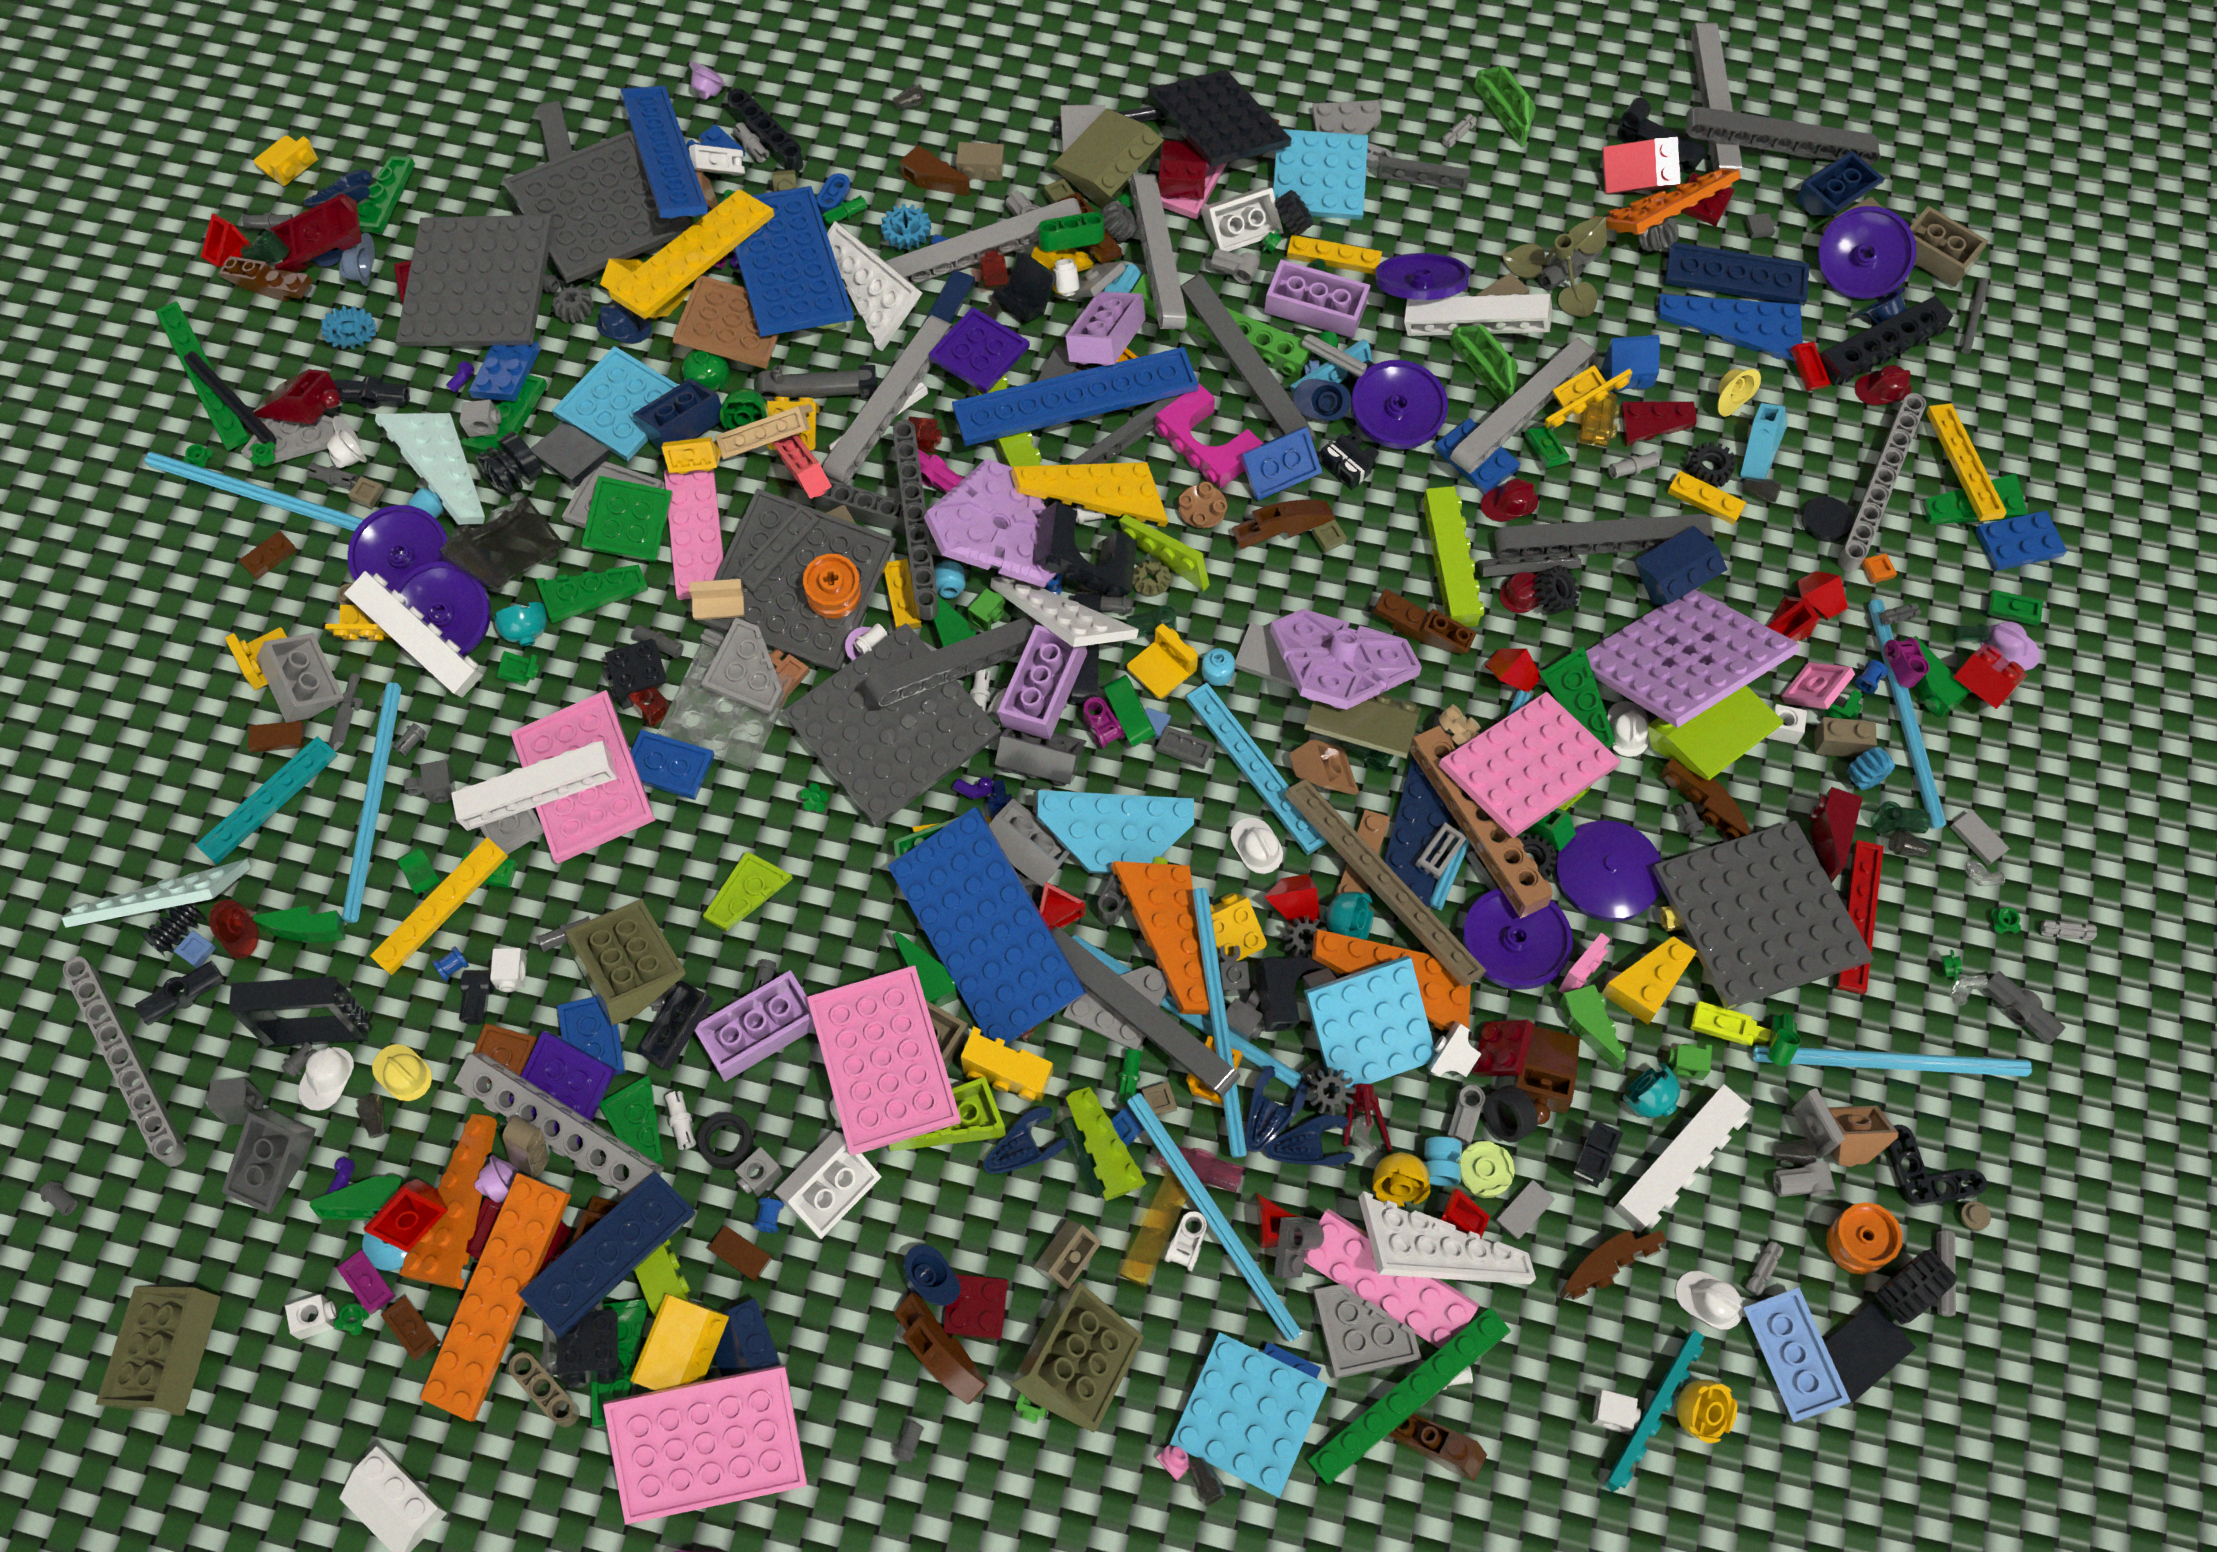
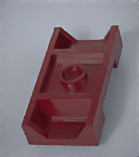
M344 193L270 228V233L281 245L283 260L275 265V269L295 273L307 268L306 261L338 247L344 251L362 242L357 202Z

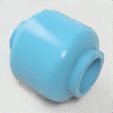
M420 488L407 502L408 506L420 508L431 514L435 519L445 510V507L442 505L443 500L438 494L426 488Z
M944 560L934 567L937 594L944 598L957 597L965 588L964 568L952 560Z
M1214 648L1208 651L1202 660L1201 670L1203 678L1214 686L1228 684L1235 672V659L1233 655L1222 648Z

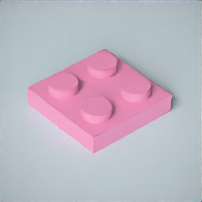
M1808 662L1781 697L1785 704L1828 709L1855 673L1852 667Z
M1601 933L1569 970L1558 990L1559 992L1564 994L1584 986L1587 981L1586 979L1599 968L1604 957L1609 952L1606 949L1610 941L1607 936Z

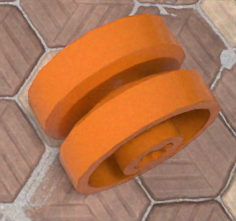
M825 554L816 557L808 564L803 575V586L808 604L816 614L825 618L838 619L849 615L856 609L861 600L862 589L857 568L848 558L839 554Z
M1864 1202L1854 1204L1832 1221L1827 1230L1826 1244L1830 1256L1838 1266L1850 1273L1865 1275L1876 1272L1897 1256L1902 1247V1231L1898 1221L1890 1211L1878 1204Z

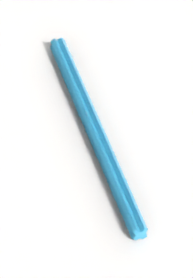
M148 452L144 459L148 466L355 531L364 520L357 516L158 453Z
M1881 599L1872 600L1868 605L1883 661L1888 668L1887 675L1928 821L1932 829H1940L1946 825V820L1908 688L1903 687L1897 682L1889 661L1884 654L1885 643L1888 640L1894 639L1890 624L1884 625L1882 619L1879 618L1880 613L1886 610L1884 602Z
M389 682L385 687L342 913V919L347 923H356L359 919L401 694V687L398 683Z
M1517 691L1507 717L1528 704L1531 696L1529 692ZM1460 828L1459 832L1465 835L1462 829ZM1458 838L1455 839L1452 849L1458 842ZM1468 838L1439 877L1429 902L1431 908L1436 910L1443 908L1469 846Z
M1197 888L1193 890V898L1216 1054L1234 1068L1209 895L1206 888ZM1235 1083L1223 1097L1230 1152L1232 1157L1239 1158L1246 1156L1247 1151L1237 1084Z
M1072 936L1075 941L1119 976L1134 971L1079 936ZM1167 992L1161 1007L1206 1035L1214 1037L1211 1018L1199 1014H1181L1171 993ZM1229 1030L1231 1048L1242 1051L1243 1058L1262 1070H1265L1270 1065L1275 1067L1276 1074L1274 1077L1293 1089H1296V1086L1301 1083L1303 1078L1301 1074Z
M1756 1045L1752 1051L1753 1060L1756 1062L1773 1063L1766 1054L1770 1046ZM1798 1048L1790 1063L2008 1076H2029L2032 1073L2031 1062L2028 1060Z
M1138 1093L1132 1096L1127 1101V1104L1288 1342H1292L1298 1338L1302 1331L1142 1094Z

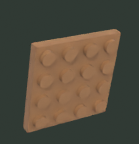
M700 275L695 282L674 333L673 343L767 369L780 333L760 337L746 288Z

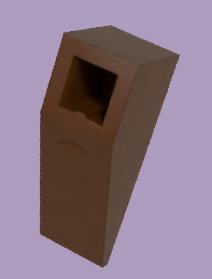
M917 145L900 160L901 177L916 187L963 196L970 195L969 178L964 173L952 168L946 161H942L934 156L931 151Z
M1416 1414L1410 1416L1388 1435L1443 1468L1474 1482L1487 1457L1486 1452L1478 1441Z

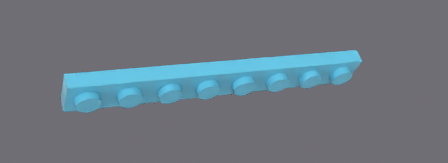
M1206 683L1187 694L1186 701L1306 855L1311 854L1328 843L1285 796L1287 789L1290 788L1210 685Z

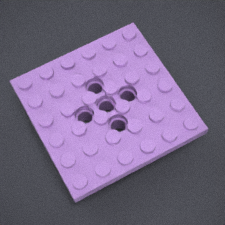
M1693 590L1673 603L1662 605L1644 615L1611 637L1586 650L1595 679L1678 728L1798 653L1799 643L1697 590Z

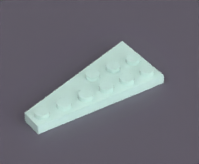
M376 414L375 422L379 427L383 426L385 428L387 437L397 443L401 448L400 453L421 478L424 477L429 483V489L433 493H437L443 500L442 505L458 525L483 524L485 516L451 414Z
M244 859L202 872L191 873L174 879V877L166 878L159 881L156 885L114 897H106L89 904L81 902L73 905L71 911L63 916L62 920L66 928L210 900L230 886L251 867L248 859Z

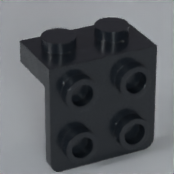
M1021 252L1017 256L1010 282L995 288L992 297L998 300L1001 305L1017 314L1020 319L1028 322L1045 313L1056 275L1027 253Z
M654 639L644 640L604 652L608 665L604 666L608 681L613 680L614 686L610 687L614 702L619 701L623 710L633 707L629 694L667 682L663 663Z
M615 1310L589 1312L560 1339L557 1337V1376L564 1386L581 1388L586 1386V1383L611 1384L616 1382V1379L625 1378V1366L619 1358L618 1314Z

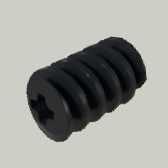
M191 903L176 906L177 910L167 908L165 911L169 918L159 916L157 919L161 926L151 924L149 927L153 934L143 932L141 934L142 938L163 956L164 950L173 953L174 949L171 943L180 944L182 941L179 935L188 936V926L197 929L199 926L195 921L196 918L206 920L205 915Z

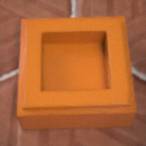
M1887 553L1865 558L1861 564L1871 584L1892 579L1897 574Z

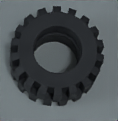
M1932 1249L1924 1250L1878 1289L1875 1297L1901 1325L1907 1324L1940 1299L1955 1284L1957 1276Z

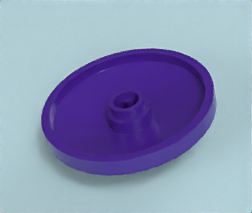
M1876 206L1857 207L1838 216L1826 229L1818 248V264L1827 284L1839 294L1855 300L1879 299L1895 291L1909 276L1916 259V242L1908 224L1896 213Z
M1411 253L1395 256L1380 263L1376 268L1375 282L1382 291L1396 297L1414 300L1441 299L1456 295L1468 287L1470 283V269L1462 261L1450 256L1433 253Z
M1388 360L1371 366L1358 378L1351 396V410L1356 424L1371 440L1390 448L1410 449L1429 442L1439 433L1447 416L1448 400L1443 385L1428 369L1410 361Z
M408 505L389 506L375 511L356 528L348 546V566L355 581L364 571L373 576L378 573L388 582L386 587L392 592L401 579L413 569L431 562L450 563L451 545L442 525L428 512Z
M449 562L427 563L407 573L395 587V590L407 599L404 603L409 608L414 606L424 614L423 621L428 625L430 623L436 625L443 632L440 636L445 641L450 639L461 648L459 653L463 657L471 653L485 637L491 620L490 598L483 583L464 567Z
M1594 821L1576 828V835L1560 852L1558 851L1556 857V881L1565 899L1584 915L1605 922L1627 921L1644 913L1654 903L1661 890V886L1652 868L1655 864L1662 861L1652 842L1637 829L1616 821Z
M1501 888L1484 894L1472 905L1463 925V946L1486 969L1483 976L1497 985L1510 989L1526 990L1546 985L1562 972L1572 952L1573 936L1571 926L1563 911L1552 900H1550L1548 906L1520 919Z

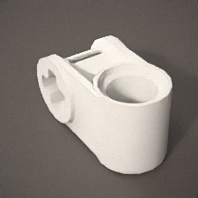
M1193 1211L1184 1215L1165 1258L1166 1262L1172 1260L1187 1266L1189 1271H1193L1206 1233L1207 1223L1202 1214ZM1191 1221L1198 1222L1201 1230L1198 1233H1190L1185 1227L1186 1224Z

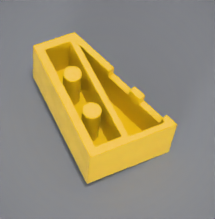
M1672 936L1608 982L1602 995L1649 1025L1697 951Z
M973 1026L961 1055L963 1073L967 1075V1079L974 1081L986 1077L987 1082L992 1084V1087L998 1091L1007 1093L1009 1090L1018 1093V1096L1026 1101L1034 1102V1100L1042 1102L1053 1074V1063L1022 1048L1016 1051L1003 1046L1005 1041L998 1037L995 1042L979 1035L981 1029Z

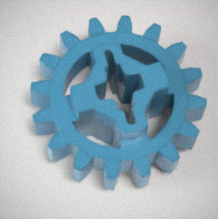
M902 204L901 209L894 206V212L886 211V217H882L881 230L884 240L889 241L891 247L898 244L899 250L903 246L910 250L911 245L919 248V242L926 243V237L931 235V220H929L928 213H923V208L921 207L915 210L914 204L910 208H906V205Z
M342 306L340 311L334 308V314L326 313V319L321 320L322 335L325 336L326 342H332L333 347L339 344L342 349H345L346 346L355 349L357 344L363 347L364 341L371 342V336L376 335L375 320L372 319L371 313L366 314L364 308L359 311L356 310V306H352L351 309Z

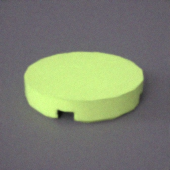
M1479 1141L1467 1146L1462 1153L1461 1160L1458 1161V1164L1461 1166V1184L1474 1196L1495 1198L1503 1194L1512 1183L1515 1173L1513 1160L1507 1150L1502 1146L1495 1145L1493 1142Z

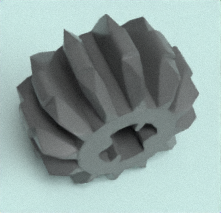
M1112 201L1100 212L1104 216L1106 232L1119 242L1125 241L1127 238L1129 239L1137 230L1136 217L1125 204L1122 205L1119 201Z
M1667 217L1663 223L1652 225L1647 228L1646 232L1639 234V242L1642 248L1647 251L1665 249V247L1671 246L1678 240L1679 229L1675 219Z
M572 283L569 288L562 286V292H555V298L552 299L556 316L562 319L565 324L571 321L575 325L578 320L584 322L585 317H591V310L594 309L591 294L588 290H584L582 285L576 288Z
M1304 916L1303 924L1298 918H1294V926L1286 925L1285 927L1289 934L1282 936L1283 941L1290 942L1284 947V950L1287 952L1294 949L1292 956L1301 954L1308 958L1309 954L1312 958L1314 933L1317 930L1327 931L1326 927L1317 929L1316 927L1320 922L1318 919H1315L1313 924H1309V916ZM1303 934H1307V938L1310 939L1308 945L1303 944V940L1299 939Z
M1333 1067L1328 1068L1329 1077L1326 1078L1321 1070L1317 1071L1321 1081L1319 1082L1311 1078L1310 1083L1318 1088L1307 1090L1308 1095L1318 1094V1097L1310 1102L1311 1105H1317L1321 1101L1322 1105L1319 1108V1112L1324 1113L1326 1106H1330L1331 1116L1335 1115L1334 1106L1337 1105L1342 1113L1346 1112L1342 1101L1350 1105L1354 1101L1345 1095L1356 1093L1355 1088H1345L1353 1079L1348 1077L1342 1082L1341 1078L1344 1075V1070L1342 1069L1338 1072L1337 1077H1333ZM1329 1084H1335V1089L1338 1087L1340 1089V1093L1335 1094V1099H1328V1094L1324 1095L1323 1093L1324 1090L1328 1089Z

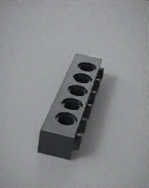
M1935 295L1824 351L1821 360L1830 383L1833 386L1841 382L1847 383L1855 375L1861 372L1867 373L1879 363L1884 364L1899 353H1906L1912 346L1916 344L1922 345L1930 337L1943 334L1949 328L1948 324L1953 314Z

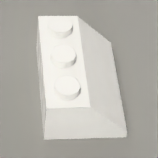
M1261 187L1201 207L1206 231L1216 249L1229 252L1264 240L1270 231L1274 234L1277 228L1280 229L1277 234L1283 233L1271 187Z
M834 1131L774 1193L818 1238L822 1239L881 1176L862 1153L850 1156L845 1136Z
M378 1446L352 1471L340 1496L341 1501L391 1552H411L447 1514L387 1451Z

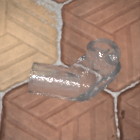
M521 492L515 493L510 497L511 504L492 510L495 521L499 522L510 518L525 508L527 500L524 499V495Z
M1974 859L1965 863L1966 874L1976 885H2004L2005 876L2002 872L1989 873L1981 863Z
M1986 974L1959 978L1950 992L1952 1002L1958 1006L1965 1005L1968 1002L1967 997L1973 989L1988 988Z
M1360 1115L1354 1122L1352 1139L1366 1158H1369L1378 1149L1369 1138L1372 1126L1368 1127L1365 1115ZM1371 1116L1372 1126H1374L1375 1122L1373 1117Z

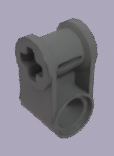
M1114 873L1110 876L1098 900L1097 917L1104 925L1116 924L1128 904H1130L1127 895H1124L1120 888L1122 884L1117 874ZM1111 906L1114 907L1116 910L1108 912L1103 908Z

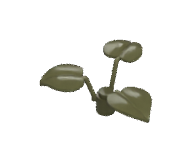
M1604 216L1584 221L1574 226L1568 234L1557 236L1555 246L1550 248L1546 258L1544 250L1539 245L1524 244L1509 252L1503 253L1505 265L1517 277L1531 279L1539 276V273L1542 271V265L1547 264L1555 253L1558 259L1567 262L1571 287L1565 288L1560 292L1558 297L1559 307L1569 315L1588 317L1596 308L1597 292L1593 285L1588 282H1581L1575 285L1571 257L1574 251L1578 249L1584 254H1595L1605 247L1607 243L1606 218Z

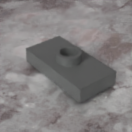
M1166 726L1157 744L1156 751L1205 769L1214 748V743Z

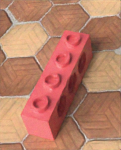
M797 434L773 442L784 465L810 499L823 495L827 489L832 487L820 463Z

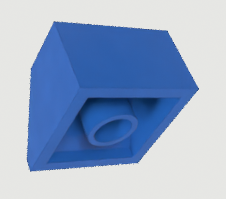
M1659 335L1611 338L1601 367L1604 380L1608 382L1630 368L1633 372L1629 379L1630 383L1618 391L1654 387L1659 374Z

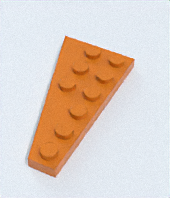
M1721 168L1698 177L1697 183H1682L1675 186L1676 191L1667 194L1665 191H1661L1632 202L1630 204L1631 208L1609 211V216L1605 217L1606 229L1617 230L1618 233L1632 232L1634 235L1642 234L1647 231L1648 227L1661 224L1665 218L1678 215L1682 209L1695 206L1699 200L1715 195V192L1719 189L1730 187L1734 181L1740 179L1739 169Z
M1113 861L1110 867L1113 873L1117 874L1122 884L1120 888L1123 894L1127 895L1133 907L1132 913L1148 946L1152 947L1157 957L1155 961L1159 969L1162 968L1168 980L1167 986L1180 1013L1207 1015L1210 1008L1193 898L1190 865Z
M471 1114L438 1187V1191L448 1211L409 1251L399 1275L407 1279L463 1290L464 1279L460 1278L463 1265H468L470 1254L466 1252L468 1240L474 1236L482 1194L475 1189L474 1184L479 1180V1172L484 1168L486 1156L492 1151L497 1127L496 1119L491 1116Z

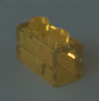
M1608 393L1609 395L1602 401L1596 403L1594 400L1587 404L1588 408L1583 411L1580 443L1607 447L1610 439H1615L1618 425L1613 424L1614 419L1618 418L1620 405L1616 404V394Z

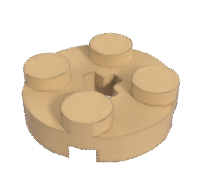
M1453 704L1439 716V721L1444 730L1447 731L1450 728L1454 734L1452 737L1453 741L1460 747L1480 735L1478 731L1481 727L1476 720L1471 717L1467 719L1463 716L1461 710Z

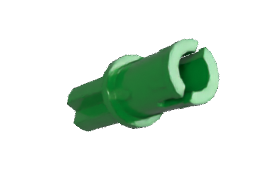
M860 195L845 203L840 202L838 207L825 212L822 218L826 225L833 224L835 221L837 222L844 218L848 220L852 215L866 210L867 203L864 197Z
M1136 1049L1125 1050L1123 1069L1119 1073L1121 1081L1117 1101L1125 1106H1129L1127 1101L1135 1095L1137 1082L1141 1078L1138 1074L1142 1052Z

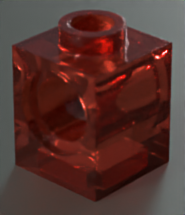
M998 251L985 252V257L979 258L984 287L1009 283L1005 256L1003 254L998 255Z
M909 416L908 421H911L915 427L917 448L923 452L935 453L937 444L942 442V430L938 428V419Z
M656 687L628 695L633 708L651 728L672 713L668 700ZM650 700L653 701V702L650 703V704H644V703H646L647 701H650Z

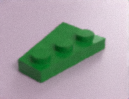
M647 1075L603 1100L600 1107L617 1138L656 1163L661 1164L664 1162L651 1077Z

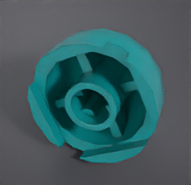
M530 602V608L521 607L519 604L496 612V616H493L499 634L509 642L520 643V646L534 644L535 638L541 636L546 629L547 615L544 604L541 602Z
M1346 891L1337 895L1324 912V920L1329 932L1366 940L1373 922V911H1369L1368 903H1372L1369 894Z
M1665 1063L1658 1064L1661 1069L1657 1071L1651 1067L1642 1073L1628 1087L1632 1091L1629 1097L1624 1094L1623 1101L1636 1114L1646 1118H1657L1661 1115L1667 1117L1676 1110V1102L1680 1097L1681 1089L1678 1078Z

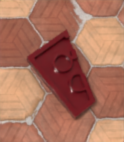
M1622 402L1620 407L1626 447L1634 445V442L1645 439V441L1654 439L1655 436L1663 433L1672 434L1693 428L1697 423L1694 402Z

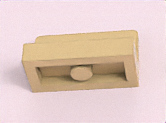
M741 579L689 582L694 620L744 617V588Z

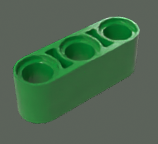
M1089 212L1041 221L1038 225L1039 248L1046 252L1101 243L1104 240V216L1098 212Z
M1126 674L1103 686L1116 716L1133 747L1157 735L1133 684Z

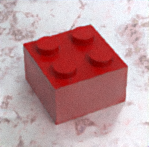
M1984 644L1973 653L1954 678L1995 709H1998L2028 675L2024 673V668L2014 661L2009 662L2002 657L2003 653L1992 645L1987 646Z

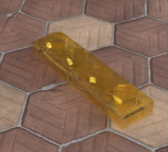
M1169 1170L1162 1181L1120 1272V1276L1145 1288L1151 1279L1189 1195L1176 1175Z

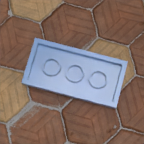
M1799 1287L1744 1307L1746 1316L1793 1423L1851 1403Z

